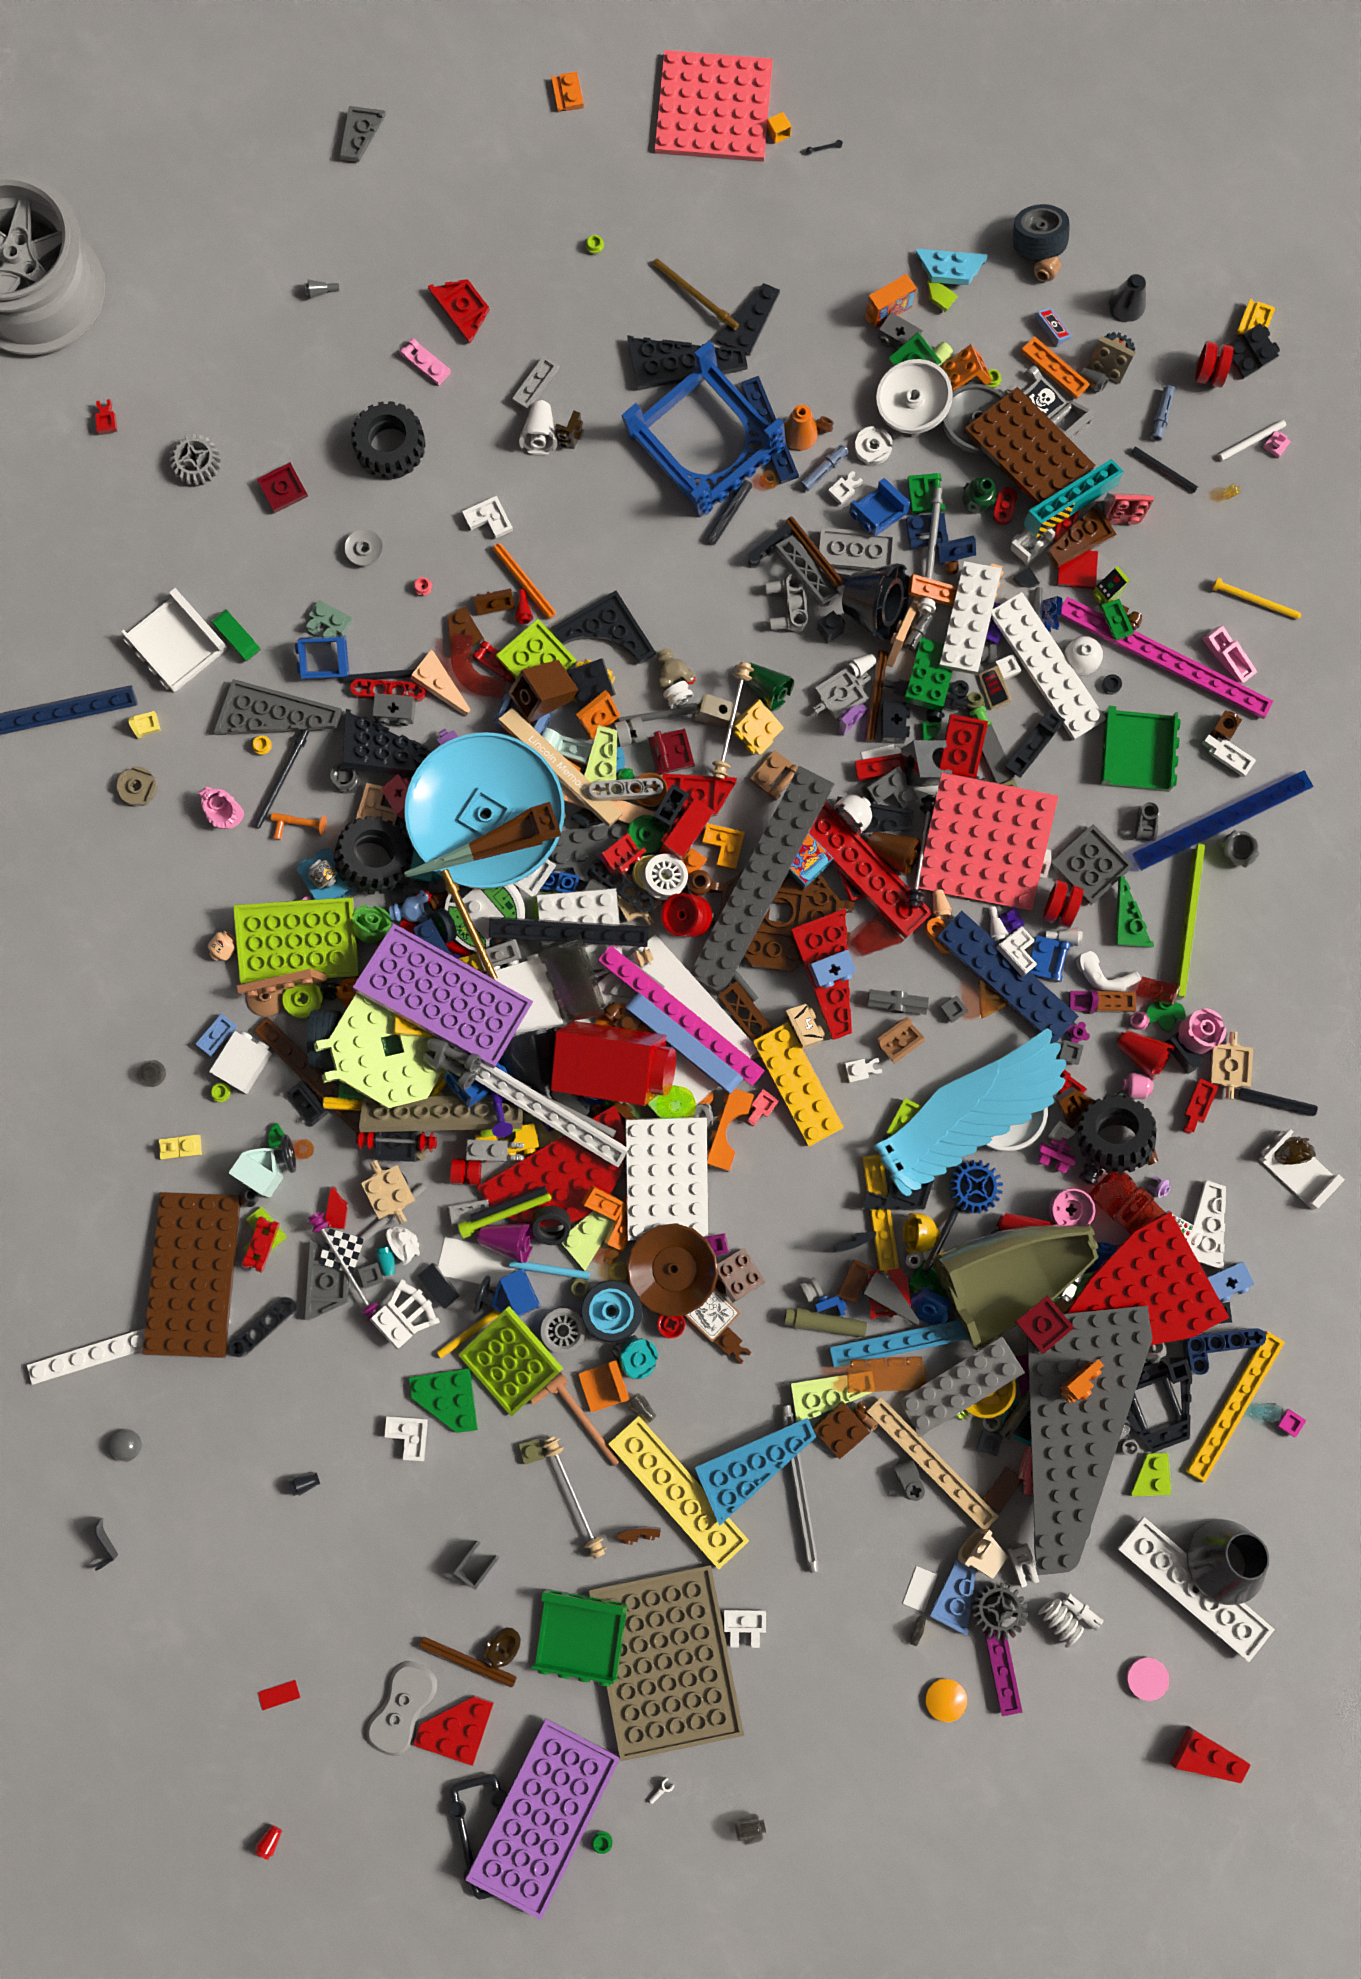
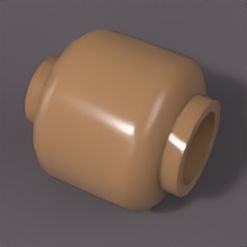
M1058 256L1042 261L1039 260L1034 265V273L1037 279L1042 282L1052 281L1061 269V261Z

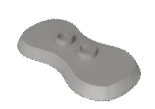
M406 1661L399 1664L393 1670L389 1680L386 1700L380 1709L372 1715L367 1724L366 1736L368 1742L376 1750L387 1755L398 1756L406 1752L412 1745L418 1716L433 1700L437 1692V1679L429 1668L417 1662Z

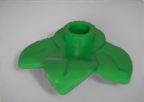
M1169 993L1159 994L1155 998V1003L1149 1006L1146 1012L1149 1017V1023L1157 1021L1159 1026L1166 1032H1169L1174 1027L1176 1019L1186 1018V1012L1182 1004L1175 1002L1174 997ZM1163 999L1167 1001V1006L1162 1005L1161 1001Z

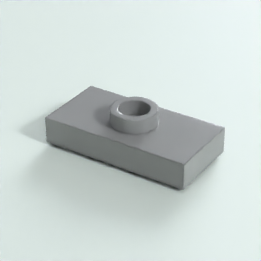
M488 1200L448 1206L451 1226H458V1223L465 1220L473 1222L470 1214L488 1208Z

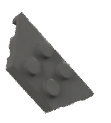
M311 1241L305 1320H311L348 1303L349 1277L346 1272L319 1264L323 1247Z

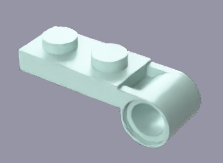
M549 728L543 729L541 736L566 759L588 764L592 744L562 736Z

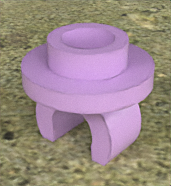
M1154 1176L1153 1179L1158 1182V1185L1156 1187L1148 1185L1149 1190L1156 1193L1158 1198L1166 1196L1171 1188L1169 1180H1161L1159 1177Z

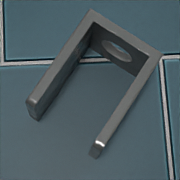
M479 1541L475 1543L454 1572L456 1576L474 1590L477 1589L500 1558L499 1556L495 1557L477 1582L464 1573L461 1569L481 1542Z

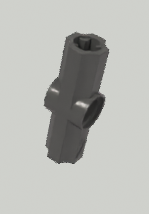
M870 989L867 1007L888 1009L889 1012L903 1014L909 1012L926 1015L929 997L908 995L907 992L897 990L887 992Z

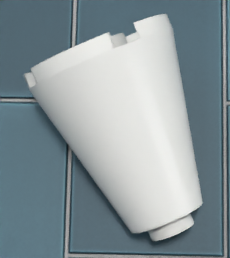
M543 400L532 404L519 439L521 448L525 447L530 454L547 455L552 449L554 451L557 447L551 406Z

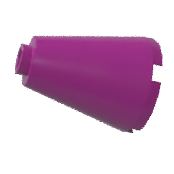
M532 1224L486 1225L477 1231L476 1240H478L479 1245L513 1261L526 1263L531 1255L533 1246H530V1239L534 1240Z

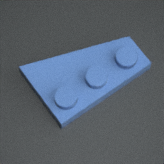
M956 1558L929 1615L968 1636V1623L971 1613L970 1607L976 1569L972 1566H964Z

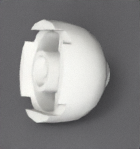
M1081 636L1075 638L1067 645L1064 656L1078 676H1087L1099 668L1103 659V650L1095 639Z
M848 795L834 804V810L838 808V814L852 829L858 830L857 834H861L869 826L872 819L871 804L865 797L860 798L857 795Z

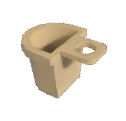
M979 1529L972 1533L963 1543L958 1554V1560L964 1566H972L993 1579L1008 1556L992 1538L991 1535L993 1533L990 1530Z

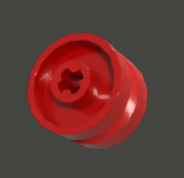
M1206 341L1198 360L1195 383L1206 384L1210 379L1211 386L1222 388L1231 366L1233 346L1223 344L1218 350L1216 342Z
M1057 879L1049 894L1042 920L1053 923L1059 915V926L1069 929L1079 911L1084 889L1073 885L1067 893V883Z
M676 893L664 902L661 910V921L664 928L675 936L698 937L705 933L712 920V911L709 903L703 897L695 894Z

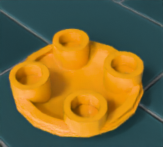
M940 1678L929 1687L925 1704L929 1713L935 1719L942 1722H952L959 1719L965 1712L967 1696L963 1687L958 1682Z

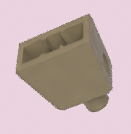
M704 693L698 702L694 721L724 728L730 722L733 703ZM736 712L734 722L741 716L740 712Z

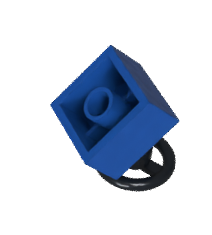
M520 1269L499 1279L496 1291L489 1289L491 1277L486 1275L478 1289L472 1312L477 1314L484 1302L485 1305L492 1306L501 1313L510 1306L517 1316L521 1317L540 1308L541 1305L525 1270Z

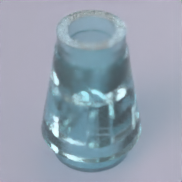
M1276 1403L1251 1404L1250 1416L1271 1423L1280 1422L1282 1406Z

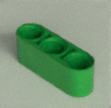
M227 609L211 620L217 630L246 662L261 651L258 644Z

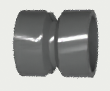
M343 762L333 766L330 777L338 791L349 794L358 788L360 781L356 771L350 768H342Z

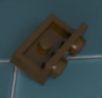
M573 410L567 427L560 424L555 425L557 443L561 447L575 449L577 441L582 439L584 429H582L583 421L581 420L580 412Z

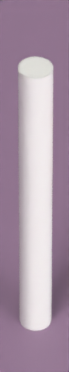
M1281 420L1218 455L1219 459L1223 461L1273 434L1275 431L1286 427V422Z

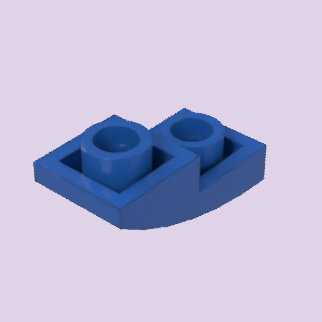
M552 872L540 890L553 893L576 892L580 876L564 872Z

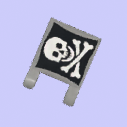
M1032 366L1027 376L1035 382L1023 393L1051 419L1068 402L1041 375L1038 368ZM1011 385L1006 391V395L1014 390L1016 386Z

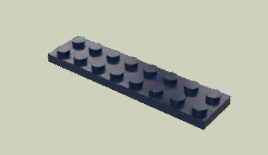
M962 910L936 937V940L1038 1033L1047 1028L1051 1030L1052 1038L1050 1044L1057 1042L1079 1017L1030 971L1022 977L996 948L999 943Z

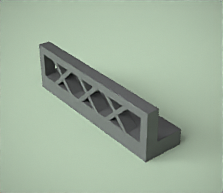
M793 535L775 545L774 549L819 604L823 605L826 603L827 606L831 605L839 594L838 590Z

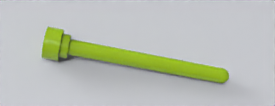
M548 1193L474 1222H467L465 1220L458 1223L459 1231L463 1238L469 1237L478 1228L550 1201L551 1195Z

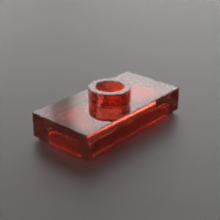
M1142 976L1136 990V996L1174 1005L1180 987L1176 984Z

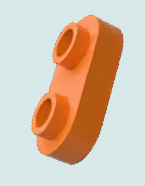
M932 918L925 926L926 934L941 953L951 954L936 940V937L947 925L939 918ZM932 927H935L937 929V932H934L932 930Z

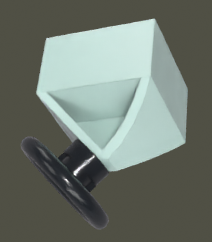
M282 1135V1148L279 1147L274 1150L272 1148H261L243 1152L229 1174L261 1195L270 1198L283 1179L280 1164L285 1163L290 1173H295L296 1171L295 1152L289 1135Z

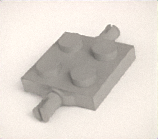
M848 668L843 669L815 687L821 703L812 707L813 711L817 715L826 708L835 720L840 719L841 714L846 709L850 710L853 706L861 705L868 701L862 685L871 680L870 676L866 673L857 679Z

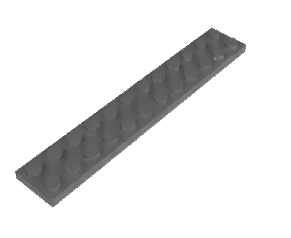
M801 766L797 768L690 972L695 979L721 993L727 989L835 785L833 782Z

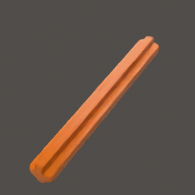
M497 543L493 547L494 553L522 588L526 590V593L547 619L553 618L556 615V611L503 545Z

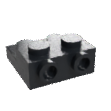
M1261 323L1227 344L1233 346L1232 361L1243 379L1279 357L1278 352H1280L1277 343L1270 341V331L1266 326L1262 327Z

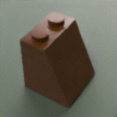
M554 660L521 670L508 694L525 720L531 723L571 702L578 688L560 661Z

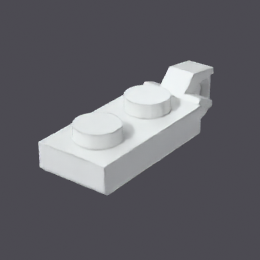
M1208 735L1202 742V745L1209 749V753L1214 758L1242 777L1246 776L1256 761L1225 738L1221 739L1218 737L1216 740Z

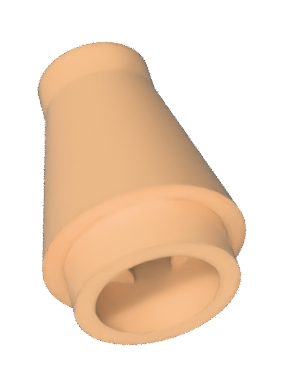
M936 890L932 892L933 916L941 920L950 918L952 909L944 891Z

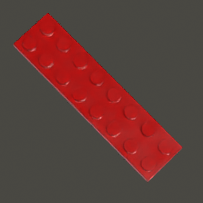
M825 802L809 834L833 857V865L906 939L933 912L925 904L918 909H912L904 903V900L909 898L905 892L910 890V888L842 817Z

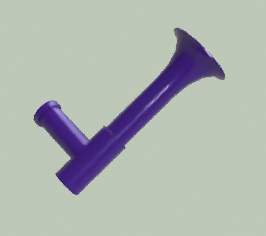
M491 1090L492 1102L497 1118V1124L493 1127L492 1133L497 1137H506L512 1133L513 1126L505 1122L502 1101L509 1100Z

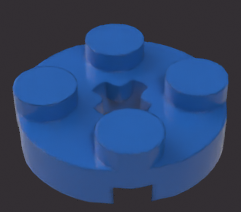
M927 1287L917 1291L910 1301L911 1309L914 1307L916 1310L915 1315L926 1323L935 1325L936 1322H941V1324H944L950 1316V1300L932 1292Z

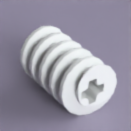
M1054 1599L1045 1604L1039 1610L1038 1615L1046 1614L1043 1621L1051 1620L1048 1627H1057L1054 1634L1062 1633L1059 1640L1067 1639L1065 1647L1068 1648L1080 1638L1084 1628L1082 1625H1078L1077 1619H1072L1073 1615L1071 1612H1067L1065 1605L1061 1606L1062 1602L1060 1599Z

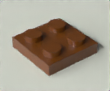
M844 1401L839 1403L812 1427L839 1460L870 1434V1431Z

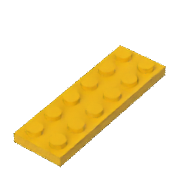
M788 1022L752 1041L808 1146L844 1128Z

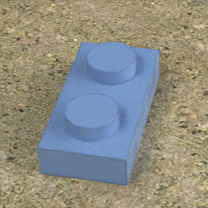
M221 1013L198 1040L196 1045L213 1057L238 1026Z

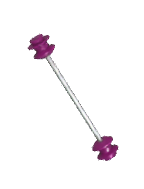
M317 1212L308 1218L310 1221L307 1224L313 1225L314 1228L311 1232H322L366 1307L362 1310L361 1315L366 1314L368 1317L366 1322H368L378 1312L377 1306L379 1303H368L324 1229L329 1224V1221H324L322 1218L325 1213L320 1215Z

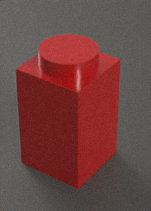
M574 1021L556 1031L551 1091L645 1106L658 1095L667 1096L669 1094L675 1076L676 1052L674 1048L666 1047L667 1035Z

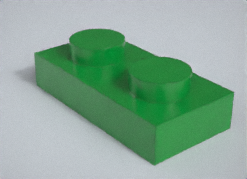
M1120 599L1101 605V611L1115 642L1134 634Z

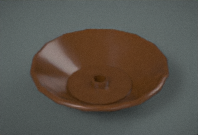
M677 1223L657 1225L643 1233L631 1248L626 1265L628 1284L639 1296L641 1304L651 1312L667 1317L687 1315L702 1307L714 1292L718 1278L717 1258L708 1240L694 1228ZM673 1265L677 1266L678 1271L676 1273L672 1272L671 1267Z

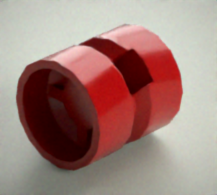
M453 1158L450 1172L451 1184L462 1185L464 1182H467L468 1185L479 1186L482 1161L469 1160L466 1162L465 1159Z

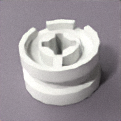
M681 681L669 687L663 693L665 700L669 701V707L675 709V705H684L688 702L687 699L689 697L692 699L694 694L688 689L687 682Z

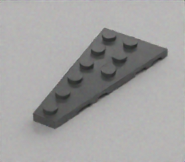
M233 679L214 733L234 734L336 729L342 710L338 707Z

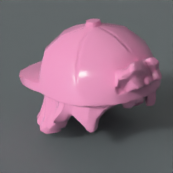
M205 786L204 790L199 791L198 796L202 798V810L206 814V819L214 827L231 829L242 821L244 810L234 800V797L225 790L212 789Z

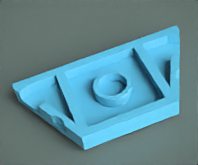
M916 248L915 254L916 258H920L922 268L927 272L931 282L969 285L973 277L979 272L982 264H985L987 260V254Z

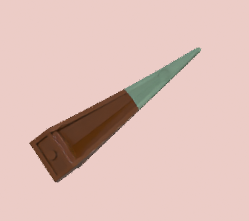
M547 802L531 807L476 840L437 859L406 871L404 875L405 877L530 848L542 845L543 841L562 836L551 803Z

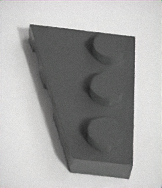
M349 106L340 153L341 160L355 162L361 160L386 116L385 110Z

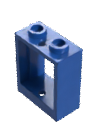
M346 635L301 637L297 640L298 643H295V653L299 654L297 673L301 674V679L345 677L349 675ZM337 642L339 670L308 671L305 643Z

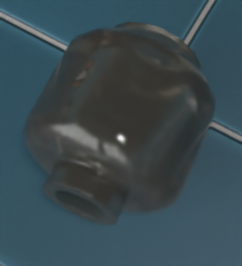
M756 1813L741 1816L738 1818L737 1823L734 1824L737 1839L742 1841L743 1845L761 1842L763 1840V1833H766L764 1819L759 1820V1816Z

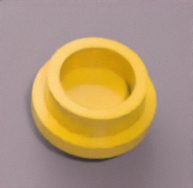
M258 736L253 740L252 748L255 753L265 755L270 752L272 743L268 737Z

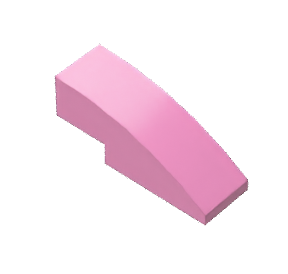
M1223 626L1215 627L1202 638L1217 660L1241 684L1257 673V670L1239 643L1231 639Z

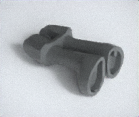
M429 1038L427 1047L434 1052H424L422 1059L436 1070L442 1068L459 1077L458 1085L462 1089L467 1090L477 1076L476 1070L481 1065V1056L475 1053L468 1055L452 1049L451 1045L444 1040ZM450 1057L464 1064L465 1067L455 1064L447 1060V1058Z

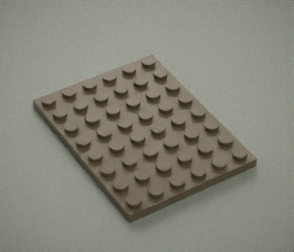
M711 1564L589 1589L590 1597L628 1603L618 1678L614 1684L607 1686L620 1761L744 1736Z

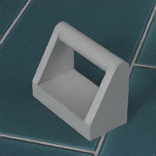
M1070 401L1050 419L1054 424H1057L1071 410L1080 417L1066 431L1059 428L1071 441L1092 423L1095 416L1089 409L1074 401Z

